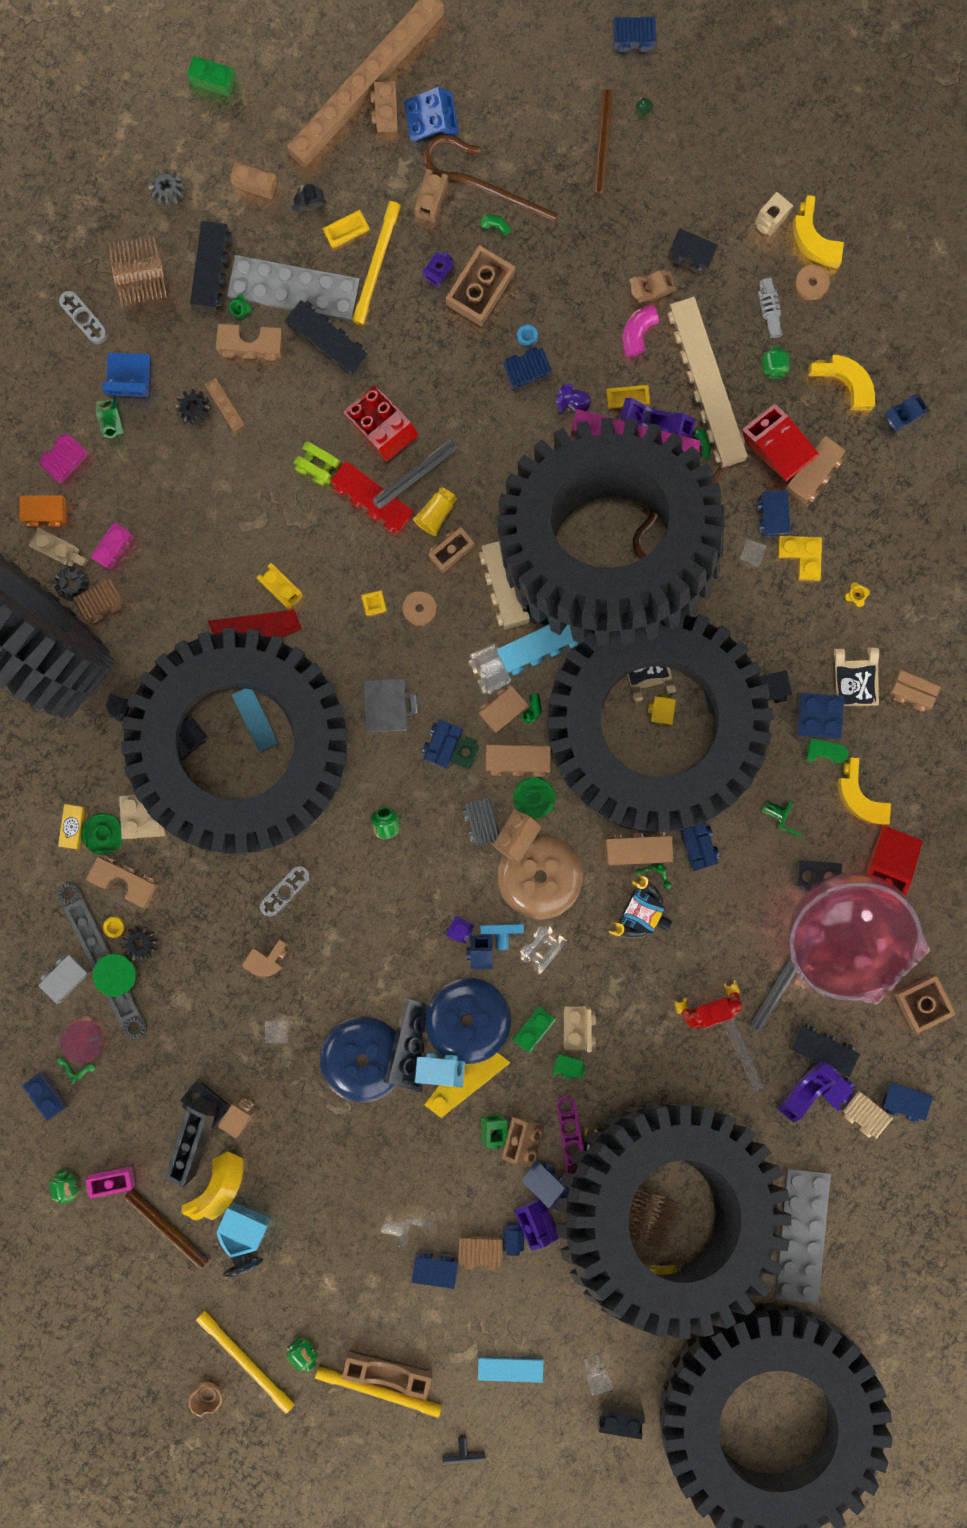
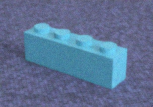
M567 624L561 635L552 632L550 625H547L497 649L496 652L506 673H512L514 676L523 672L524 666L529 664L532 667L544 661L543 657L548 655L555 657L563 653L562 648L567 646L574 648L580 642L573 641L570 625Z

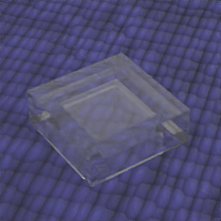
M747 539L739 560L760 567L767 546Z
M265 1021V1043H287V1021Z

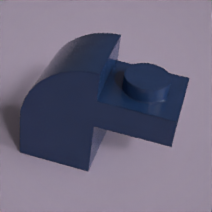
M918 393L901 404L890 408L885 412L889 424L897 432L930 412V410Z

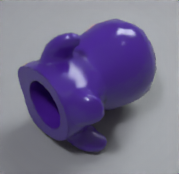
M571 383L563 384L555 401L558 404L559 412H564L565 406H568L575 412L577 409L587 411L591 405L590 395L576 389L572 390L573 385Z

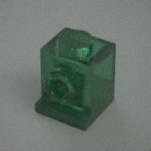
M465 736L464 739L460 738L450 762L470 770L480 747L476 745L477 740ZM465 748L470 751V754L466 757L462 755V750Z

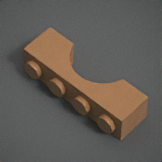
M348 1352L342 1379L360 1384L375 1383L400 1390L405 1395L426 1400L432 1372Z

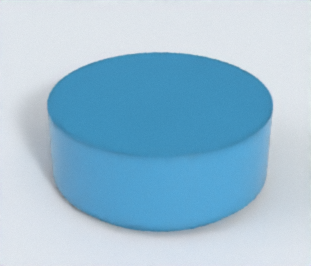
M529 324L522 325L517 331L519 344L524 347H530L536 343L538 339L536 328Z

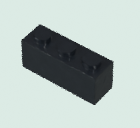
M807 1023L804 1027L798 1025L788 1046L789 1049L816 1062L821 1061L831 1065L841 1074L848 1077L851 1076L860 1056V1053L855 1051L857 1047L847 1042L841 1045L836 1042V1037L826 1032L822 1036L816 1033L817 1028Z

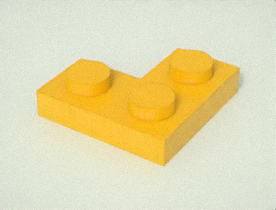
M779 536L778 558L799 559L798 580L820 581L822 537Z

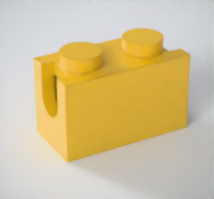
M270 563L267 566L268 570L263 575L259 574L256 578L281 604L290 610L304 595Z

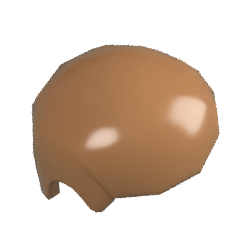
M207 1381L198 1383L190 1391L188 1406L191 1412L198 1417H202L207 1413L213 1414L220 1407L223 1394L218 1385Z

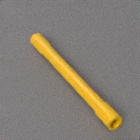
M393 201L388 203L374 255L352 318L354 324L364 325L392 229L400 211L401 205Z
M206 1311L202 1312L196 1321L272 1397V1400L284 1413H288L295 1405L294 1402L282 1390L278 1389L226 1335Z
M321 1366L318 1367L315 1376L317 1380L350 1388L439 1418L442 1409L441 1404L418 1399L371 1383L360 1384L343 1380V1374Z

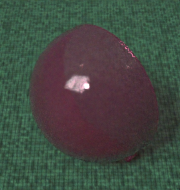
M842 873L826 878L814 885L800 899L789 924V951L797 973L815 991L839 1000H863L867 1004L873 1002L877 1005L887 995L884 988L891 991L902 980L901 976H906L917 965L914 958L921 961L931 951L927 946V940L922 937L920 921L907 897L888 881L865 873Z

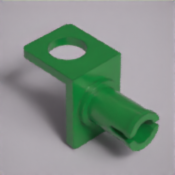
M117 398L97 401L96 416L103 437L112 439L116 435L123 434V427L117 410ZM111 404L108 407H102L103 405Z
M767 800L762 813L779 819V829L802 838L803 835L784 826L794 802L790 801L788 807L783 808Z

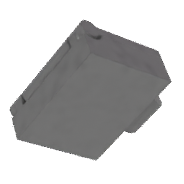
M404 679L363 681L366 733L407 731L409 723L406 717L418 713V696L405 693V690H407L406 681ZM405 698H409L410 711H406Z

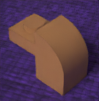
M659 270L647 277L635 276L629 279L631 292L639 304L660 299L677 291L671 273L667 270Z
M280 939L269 956L257 948H253L241 967L259 977L274 975L283 968V965L278 963L277 960L280 959L282 961L287 954L288 949H286L288 943Z

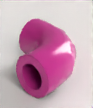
M652 303L634 312L625 324L622 339L627 358L646 351L643 340L644 333L649 327L659 323L657 311Z

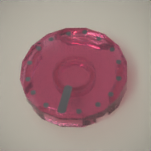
M76 1021L68 1025L62 1032L60 1046L67 1059L77 1064H84L99 1056L104 1046V1038L100 1028L93 1023Z

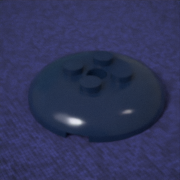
M475 978L457 979L440 988L431 999L426 1012V1031L433 1047L442 1056H458L457 1060L464 1061L465 1064L480 1063L493 1057L505 1044L510 1033V1009L500 991L490 983ZM466 1015L473 1017V1022L469 1026L462 1024V1019Z
M365 1016L350 1018L335 1026L325 1038L320 1052V1068L328 1086L340 1097L358 1103L373 1102L388 1095L396 1087L384 1083L396 1032L385 1022ZM361 1054L367 1056L368 1064L364 1066L359 1065L356 1061L357 1056Z

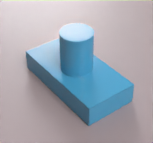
M523 924L480 925L481 934H496V950L509 949V933H524Z

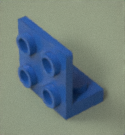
M437 87L404 101L411 141L415 142L438 132L450 135L459 133L452 92Z
M108 353L106 382L102 383L103 392L107 396L149 397L150 355Z

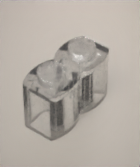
M494 644L470 655L472 660L468 662L473 672L478 671L481 679L477 681L483 692L487 690L488 694H491L512 684Z

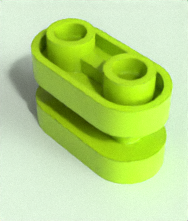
M306 441L301 448L306 454L304 458L300 456L295 458L293 464L296 467L294 469L302 475H306V473L314 477L312 480L321 486H324V484L329 485L331 483L330 480L333 478L329 474L331 468L338 470L342 462ZM313 457L324 463L322 469L311 463Z

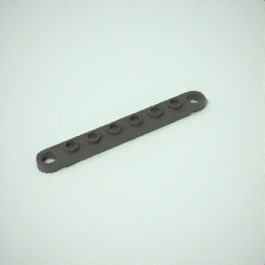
M64 883L58 889V898L94 970L96 963L102 957L111 954L79 887L74 883ZM67 887H71L75 892L73 898L69 900L63 895V891ZM130 991L119 997H109L106 995L126 1036L132 1039L141 1037L145 1033L146 1024ZM131 1022L140 1024L139 1033L133 1034L130 1032L129 1025Z

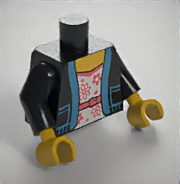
M640 873L638 874L641 877L640 882L632 881L636 887L618 923L614 921L611 923L616 925L614 932L609 931L612 935L623 936L629 939L644 938L648 933L652 934L656 927L667 932L672 924V920L662 916L665 907L663 906L664 900L659 891Z

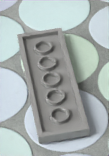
M235 255L227 297L237 299V295L242 294L247 302L293 310L300 300L304 303L308 301L316 307L315 312L320 316L324 314L330 318L352 321L360 278Z
M787 1168L785 1188L788 1189L790 1200L784 1201L783 1212L791 1214V1226H781L780 1237L788 1239L790 1242L788 1251L779 1250L778 1263L782 1264L783 1267L779 1276L776 1275L775 1299L819 1304L831 1174L828 1172Z

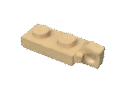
M39 527L28 545L32 549L66 566L72 567L76 563L85 568L88 562L86 558L78 555L80 550L76 546Z

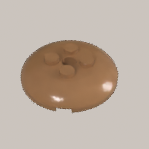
M537 834L520 864L503 856L499 864L497 876L498 886L506 903L517 913L532 919H549L565 912L576 901L583 882L582 866L575 851L563 840L547 834ZM539 870L546 873V880L543 883H538L534 879L535 873Z

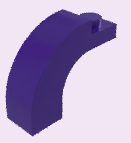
M625 397L620 417L625 421L626 418L636 419L638 425L649 427L650 423L661 426V431L675 433L676 435L688 438L692 437L696 421L684 413L657 410L628 397Z
M821 1061L818 1062L796 1083L777 1110L793 1123L802 1119L813 1102L826 1089L837 1084L841 1076L831 1065Z

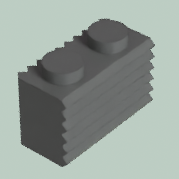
M486 798L465 804L466 809L462 810L465 822L470 821L472 829L468 830L470 841L475 842L476 846L496 841L500 833L491 799Z

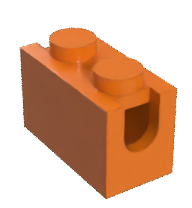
M62 495L19 496V521L26 524L28 528H38L39 524H47V527L58 528L60 524H66V498Z

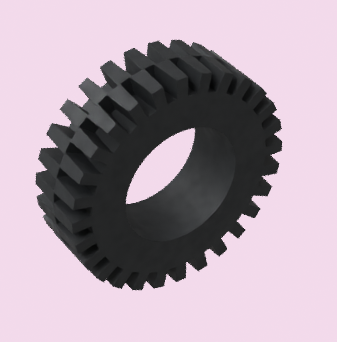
M601 418V435L592 436L588 420L577 423L576 441L572 442L564 428L554 432V450L543 439L534 445V460L523 455L517 462L518 476L512 473L509 474L505 481L506 494H501L499 499L500 515H497L503 567L505 568L510 588H515L516 598L521 606L524 607L529 604L531 616L538 623L548 617L552 632L561 635L568 624L570 625L573 641L584 643L588 630H594L597 646H608L610 631H620L622 644L630 645L634 644L636 628L642 627L647 640L658 637L660 620L671 631L680 625L681 610L691 616L698 610L699 596L706 599L710 594L712 578H718L721 557H723L724 504L721 505V489L719 483L713 484V471L709 464L700 466V453L693 446L683 453L682 438L675 433H672L662 443L661 426L650 423L644 437L640 438L637 420L626 418L623 434H615L613 419ZM603 497H625L639 501L651 508L662 519L667 528L664 538L650 554L639 561L620 567H598L581 562L562 548L556 539V535L561 524L572 511L586 502Z
M0 553V688L2 689L4 686H7L15 698L20 701L26 699L33 708L39 711L43 708L51 716L55 717L58 715L64 719L66 717L71 718L114 666V659L109 655V650L101 645L102 641L100 638L89 632L91 630L86 623L74 618L76 614L70 608L58 603V597L52 592L43 590L39 586L40 582L33 577L28 578L22 573L18 565L14 562L8 563Z
M681 610L680 625L670 631L666 624L660 620L658 637L647 640L642 627L635 629L634 644L623 645L620 631H610L609 645L597 646L595 632L592 633L590 630L586 635L584 643H580L575 649H571L566 656L564 665L557 672L553 690L550 693L547 717L548 734L557 768H559L567 786L572 789L586 807H590L600 817L607 821H613L621 827L652 833L662 831L673 832L694 827L717 816L734 804L750 787L755 775L762 768L765 761L766 748L770 745L772 733H769V727L773 720L772 708L768 706L767 699L770 692L768 685H763L760 678L762 670L758 662L750 660L747 655L748 648L742 641L736 643L730 637V630L723 625L719 628L709 623V618L704 615L698 614L696 617L686 615ZM646 667H668L683 672L695 680L702 689H705L713 705L714 735L706 755L691 769L674 776L652 777L629 769L613 755L603 736L601 710L608 693L626 675Z
M234 628L223 629L222 633L213 635L209 631L200 633L196 640L191 642L183 640L175 645V650L170 654L165 655L163 653L155 660V667L149 673L145 671L139 679L140 686L136 693H131L128 701L129 711L127 717H123L124 741L121 742L127 778L133 786V792L138 801L142 803L153 820L170 834L188 844L207 851L224 854L256 853L277 847L298 836L316 821L338 788L346 764L348 741L344 720L345 713L342 704L338 701L332 682H328L323 675L321 667L316 662L312 663L307 659L305 652L298 647L292 648L286 645L282 638L272 635L271 638L262 636L259 631L248 629L247 633L236 632ZM227 688L251 689L272 699L287 716L294 736L293 755L283 776L265 792L245 799H224L203 791L187 776L179 756V735L187 714L195 704L207 695Z
M648 1103L646 1108L631 1107L623 1110L625 1117H609L602 1122L606 1129L604 1132L591 1131L584 1139L590 1145V1148L587 1151L574 1152L570 1161L578 1165L575 1174L564 1173L560 1183L570 1188L568 1199L557 1198L556 1209L566 1214V1222L556 1224V1234L568 1242V1246L561 1248L560 1252L562 1259L575 1267V1269L569 1272L571 1278L575 1283L586 1288L583 1295L590 1302L601 1306L602 1312L622 1323L656 1336L666 1338V1335L678 1339H690V1333L703 1337L714 1334L712 1325L726 1329L736 1324L732 1315L733 1312L749 1315L755 1309V1306L748 1298L750 1295L766 1297L772 1289L762 1280L764 1274L779 1276L783 1265L771 1259L773 1251H788L790 1240L778 1236L777 1229L778 1226H791V1214L778 1210L777 1203L788 1201L790 1198L788 1189L773 1184V1181L783 1176L779 1165L764 1161L771 1154V1151L765 1144L751 1141L756 1134L750 1128L736 1125L735 1118L727 1114L716 1113L714 1109L677 1103ZM684 1160L694 1166L704 1176L712 1190L716 1204L715 1230L707 1249L692 1265L673 1274L656 1275L642 1263L633 1248L628 1226L630 1206L638 1187L649 1174L665 1164Z
M762 1303V1310L752 1311L749 1315L739 1313L738 1316H735L736 1324L727 1329L715 1326L713 1327L714 1334L705 1337L696 1335L697 1341L692 1346L685 1342L679 1350L681 1358L679 1364L671 1363L667 1372L669 1385L662 1388L661 1400L663 1411H659V1420L663 1433V1445L673 1475L676 1476L680 1490L686 1499L691 1498L695 1510L703 1518L709 1515L716 1528H821V1526L829 1522L834 1528H843L846 1524L842 1514L850 1508L858 1516L865 1508L860 1496L864 1491L874 1496L879 1488L874 1476L876 1470L883 1473L886 1472L889 1462L883 1453V1449L892 1448V1435L886 1427V1423H891L892 1418L891 1411L883 1399L887 1397L884 1387L876 1377V1372L853 1341L849 1340L833 1323L831 1325L827 1324L820 1315L810 1311L809 1315H806L797 1306L786 1305V1310H779L773 1303ZM786 1371L801 1375L815 1383L823 1391L827 1403V1427L817 1450L801 1465L780 1473L755 1472L736 1463L723 1450L719 1439L720 1418L728 1398L743 1382L761 1373Z

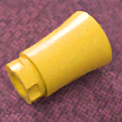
M440 487L438 492L434 493L429 502L413 518V521L427 533L437 536L443 522L454 507L453 504L457 501V498L449 490Z

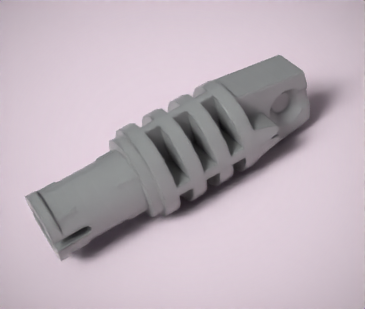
M765 278L759 282L760 291L758 292L762 316L764 320H767L770 338H778L783 335L779 319L782 313L777 289H774L772 278Z

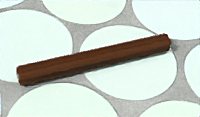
M607 89L602 90L593 184V193L603 194L605 189L613 91Z
M134 1189L125 1194L124 1198L195 1265L202 1269L208 1263V1258Z

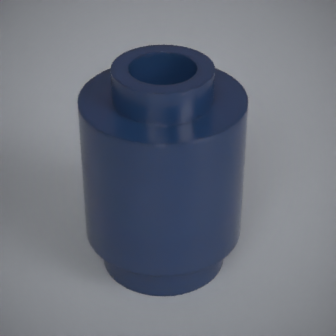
M506 1223L505 1229H503V1251H506L509 1256H519L520 1252L524 1251V1233L520 1223Z

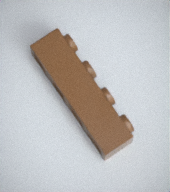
M215 378L206 383L205 387L232 431L234 432L243 427V421L217 379Z

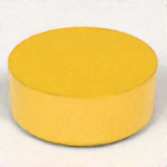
M110 917L105 920L103 931L110 938H118L125 932V923L119 917Z

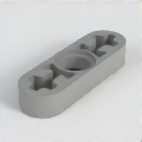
M66 291L62 293L59 303L64 311L92 343H103L107 338V331L74 292ZM66 298L73 299L72 301L77 307L75 311L67 304ZM82 312L89 314V319L85 323H80L77 319L78 315ZM91 325L97 331H100L101 336L99 338L97 336L92 337L94 333L89 328Z
M302 866L293 868L262 900L260 904L261 912L269 917L276 915L309 881V871ZM296 871H304L303 877L305 880H298L295 883L298 888L295 890L294 886L287 882V879L290 878L293 881L296 878ZM283 885H287L291 889V894L287 898L281 897L279 894V889ZM275 893L276 897L279 900L283 901V903L280 905V903L277 902L273 906L275 909L274 912L271 910L266 912L265 909L267 906L265 905V903L273 902L275 898L272 897V895Z

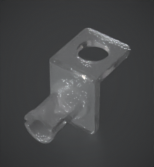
M411 1216L405 1218L403 1224L385 1219L382 1224L384 1228L381 1229V1233L398 1236L400 1239L399 1248H403L407 1243L410 1224L428 1228L432 1225V1222Z

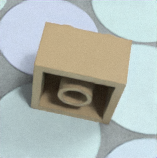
M135 795L119 796L122 839L168 836V831L153 820Z

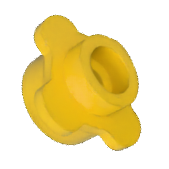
M854 582L850 585L851 589L845 595V600L855 603L857 607H862L865 604L864 600L870 595V590Z

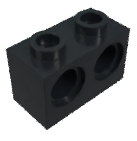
M796 860L795 886H800V891H813V887L822 888V892L835 893V889H841L842 863ZM806 870L812 872L813 878L810 882L803 880L802 875ZM828 871L834 875V880L830 884L824 880V875Z
M200 1079L196 1080L180 1100L183 1103L182 1108L184 1110L192 1103V1093H198L202 1098L218 1105V1116L214 1117L211 1128L216 1126L231 1107L228 1102Z

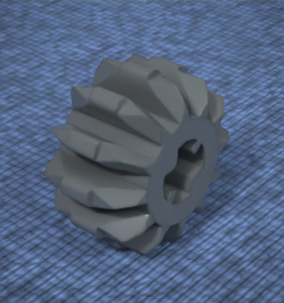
M167 169L163 170L162 175L156 171L157 179L150 178L152 185L148 187L149 191L152 192V199H157L159 205L165 201L168 207L170 206V201L177 204L176 197L183 198L184 196L181 192L185 190L184 184L181 183L183 181L182 177H176L175 171H171L168 174Z

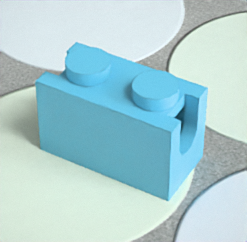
M426 1053V1057H417L415 1083L463 1087L465 1062L458 1061V1056L445 1055V1059H438L439 1054Z

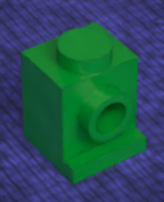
M558 1052L552 1074L557 1076L558 1072H560L561 1077L573 1080L574 1077L583 1078L586 1066L583 1065L584 1061L582 1059Z
M502 1115L480 1116L481 1143L488 1149H499L500 1146H505L507 1140V1120Z

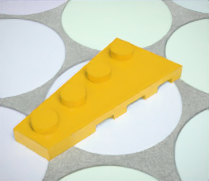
M496 1053L486 1061L476 1064H465L463 1087L439 1085L424 1105L442 1118L511 1062L500 1053Z

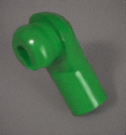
M487 213L480 220V225L484 229L494 226L503 236H506L512 230L499 215Z
M702 429L693 430L691 438L701 441L700 458L710 459L711 443L708 441L707 434Z
M539 693L529 695L530 707L521 715L522 721L527 724L535 722L542 713Z

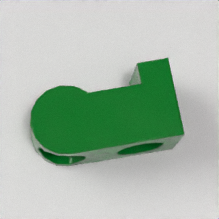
M811 738L808 741L805 761L815 762L816 758L820 757L828 759L834 764H839L847 759L848 750L841 744Z

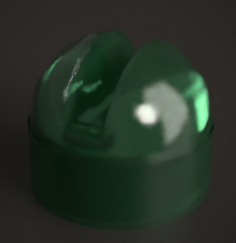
M642 97L636 103V110L641 117L647 115L654 108V104L648 98Z

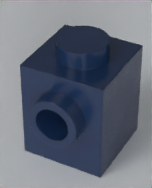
M492 935L471 936V947H467V960H471V969H493Z

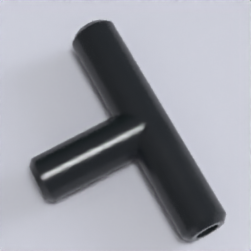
M466 1436L458 1437L459 1454L442 1457L444 1465L482 1462L486 1460L485 1452L468 1454Z

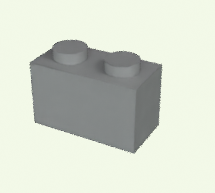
M73 954L63 955L55 963L57 967L52 972L48 970L40 978L42 982L38 986L56 1004L61 1003L90 973Z

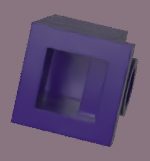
M436 252L426 268L423 269V277L441 288L454 269L453 258L445 252H442V254ZM440 263L443 265V268L437 269L435 266Z
M455 916L446 936L466 944L475 925Z
M841 1077L837 1084L826 1089L821 1095L835 1110L839 1111L841 1108L838 1105L840 1103L845 1104L852 1097L851 1093L854 1091L855 1085L847 1077L844 1079Z

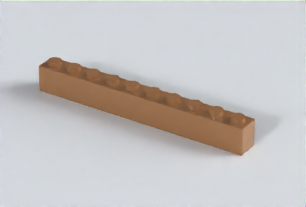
M419 0L287 145L289 155L305 168L371 96V90H374V82H383L444 15V4L439 0Z

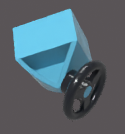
M233 1201L227 1208L217 1230L220 1244L227 1255L230 1256L232 1264H234V1266L223 1273V1277L227 1279L247 1273L263 1264L264 1259L262 1257L249 1259L248 1253L258 1249L271 1221V1218Z

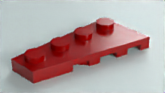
M295 609L208 620L213 634L222 633L223 629L234 628L236 632L247 633L248 629L257 630L262 636L269 638L272 635L283 638L302 630Z

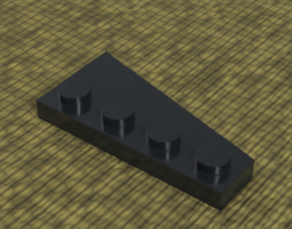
M404 998L384 1078V1083L421 1093L423 1085L415 1083L417 1057H421L422 1052H424L422 1033L425 1032V1003Z

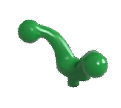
M653 863L649 867L644 869L638 868L635 871V874L640 877L639 873L643 875L646 872L655 870L661 874L664 888L668 890L672 887L671 882L667 880L666 868L662 863Z
M60 1057L56 1061L57 1065L65 1067L66 1077L71 1079L70 1084H74L75 1080H81L87 1071L93 1072L95 1070V1065L90 1063L77 1074H73L71 1067L64 1058Z

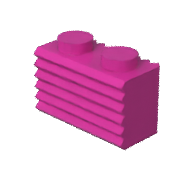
M68 433L64 436L60 435L55 440L53 449L50 452L48 450L41 455L38 464L60 484L89 454Z
M113 522L91 555V558L112 571V567H115V564L118 563L117 560H120L122 553H125L124 550L127 549L134 536Z
M132 1166L91 1174L86 1177L90 1199L97 1198L98 1196L101 1197L102 1195L109 1196L114 1193L131 1191L136 1185Z

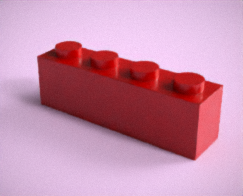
M346 460L330 480L333 485L332 489L340 496L343 494L351 498L349 502L358 509L363 507L367 510V516L374 521H377V519L384 523L383 527L392 534L394 532L400 534L414 516V511L396 497L382 508H377L373 503V499L385 489Z

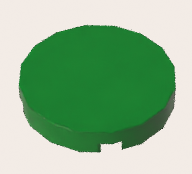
M530 777L517 785L513 801L517 811L530 816L532 819H539L551 812L555 805L556 796L554 788L548 781L540 777Z
M94 814L82 826L81 838L83 844L94 854L108 855L114 853L124 841L121 833V822L112 814Z
M109 954L102 957L96 963L93 970V982L96 988L102 994L109 997H119L128 993L136 980V969L133 962L128 957L120 954Z

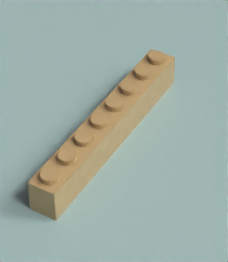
M695 296L670 304V312H667L670 325L674 324L676 329L673 332L676 343L681 345L682 351L680 356L683 364L687 363L689 369L687 377L689 383H693L696 390L693 391L696 403H700L702 411H700L701 420L703 423H707L709 429L706 431L708 441L713 443L715 451H713L715 462L720 463L721 468L745 461L747 453Z

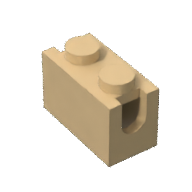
M776 192L760 210L755 221L757 229L771 237L787 219L793 205Z

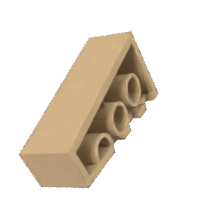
M500 542L481 546L482 552H479L481 564H486L488 572L484 573L487 585H492L493 593H490L493 606H498L499 613L496 614L499 626L503 625L504 630L528 624L530 618L528 612L525 611L526 607H522L518 602L515 588H510L507 581Z

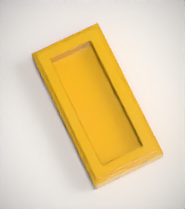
M360 209L322 228L332 249L370 230Z
M648 385L606 389L608 411L622 410L625 397L633 398L648 407L651 406Z

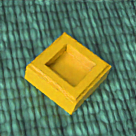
M382 590L361 595L366 616L387 611Z

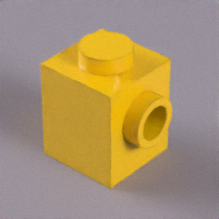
M659 694V697L655 696L653 701H649L647 713L651 714L650 723L672 726L676 699H671L672 695Z

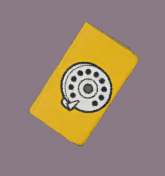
M64 804L58 847L80 849L81 831L84 824L86 807Z

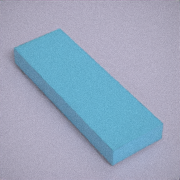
M245 688L232 694L231 696L258 751L262 752L279 744L254 691Z
M479 1357L478 1381L543 1383V1359Z

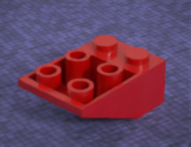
M376 385L343 411L386 462L418 436L410 420Z
M776 404L772 405L742 429L745 444L785 481L789 480L819 456V453L790 417Z
M882 825L860 885L904 901L913 879L923 840Z

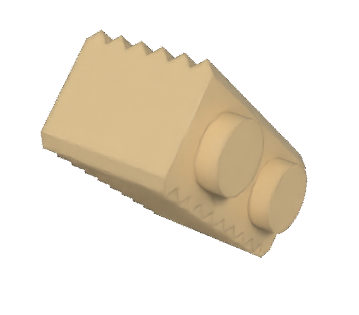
M857 1089L852 1093V1097L841 1107V1110L844 1112L842 1117L851 1124L854 1122L858 1123L861 1126L859 1130L868 1138L871 1135L878 1138L893 1119Z

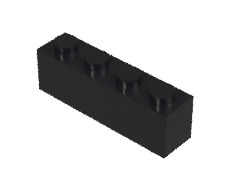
M201 221L190 305L194 310L218 313V306H222L223 294L220 292L221 286H225L226 273H223L224 265H228L229 252H226L227 244H231L232 232L229 231L227 224Z
M300 300L284 323L349 376H352L368 354L365 352L367 349L361 343L351 341L349 339L350 335L342 328L336 329L329 317L324 314L320 316L315 312L316 307L310 302L306 301L304 303Z
M787 670L760 676L763 685L767 684L770 695L767 699L768 701L773 699L775 703L788 701L787 696H791L792 691ZM703 689L702 694L707 715L712 714L714 718L712 702L705 689Z
M199 1096L187 1106L165 1176L166 1179L185 1187L196 1176L218 1105Z

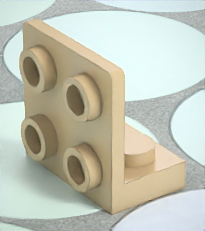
M564 1006V1050H586L587 1052H592V1047H596V1036L594 1032H591V1025H595L596 1017L595 1012L591 1011L590 1006Z

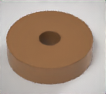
M808 265L802 268L795 279L797 293L806 300L820 299L825 295L830 285L828 273L817 265ZM809 280H814L816 285H810Z
M423 591L409 594L405 598L402 607L406 620L416 626L430 623L437 611L436 602L433 597ZM417 605H422L424 607L422 612H417L415 610Z

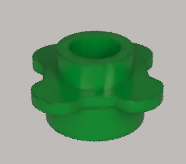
M239 294L237 299L230 301V312L238 319H243L246 313L251 312V306L245 300L244 295Z

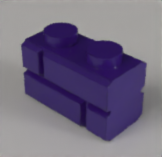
M540 1199L529 1201L514 1210L531 1251L544 1248L559 1239V1236L556 1234V1224L552 1221L549 1214V1208Z

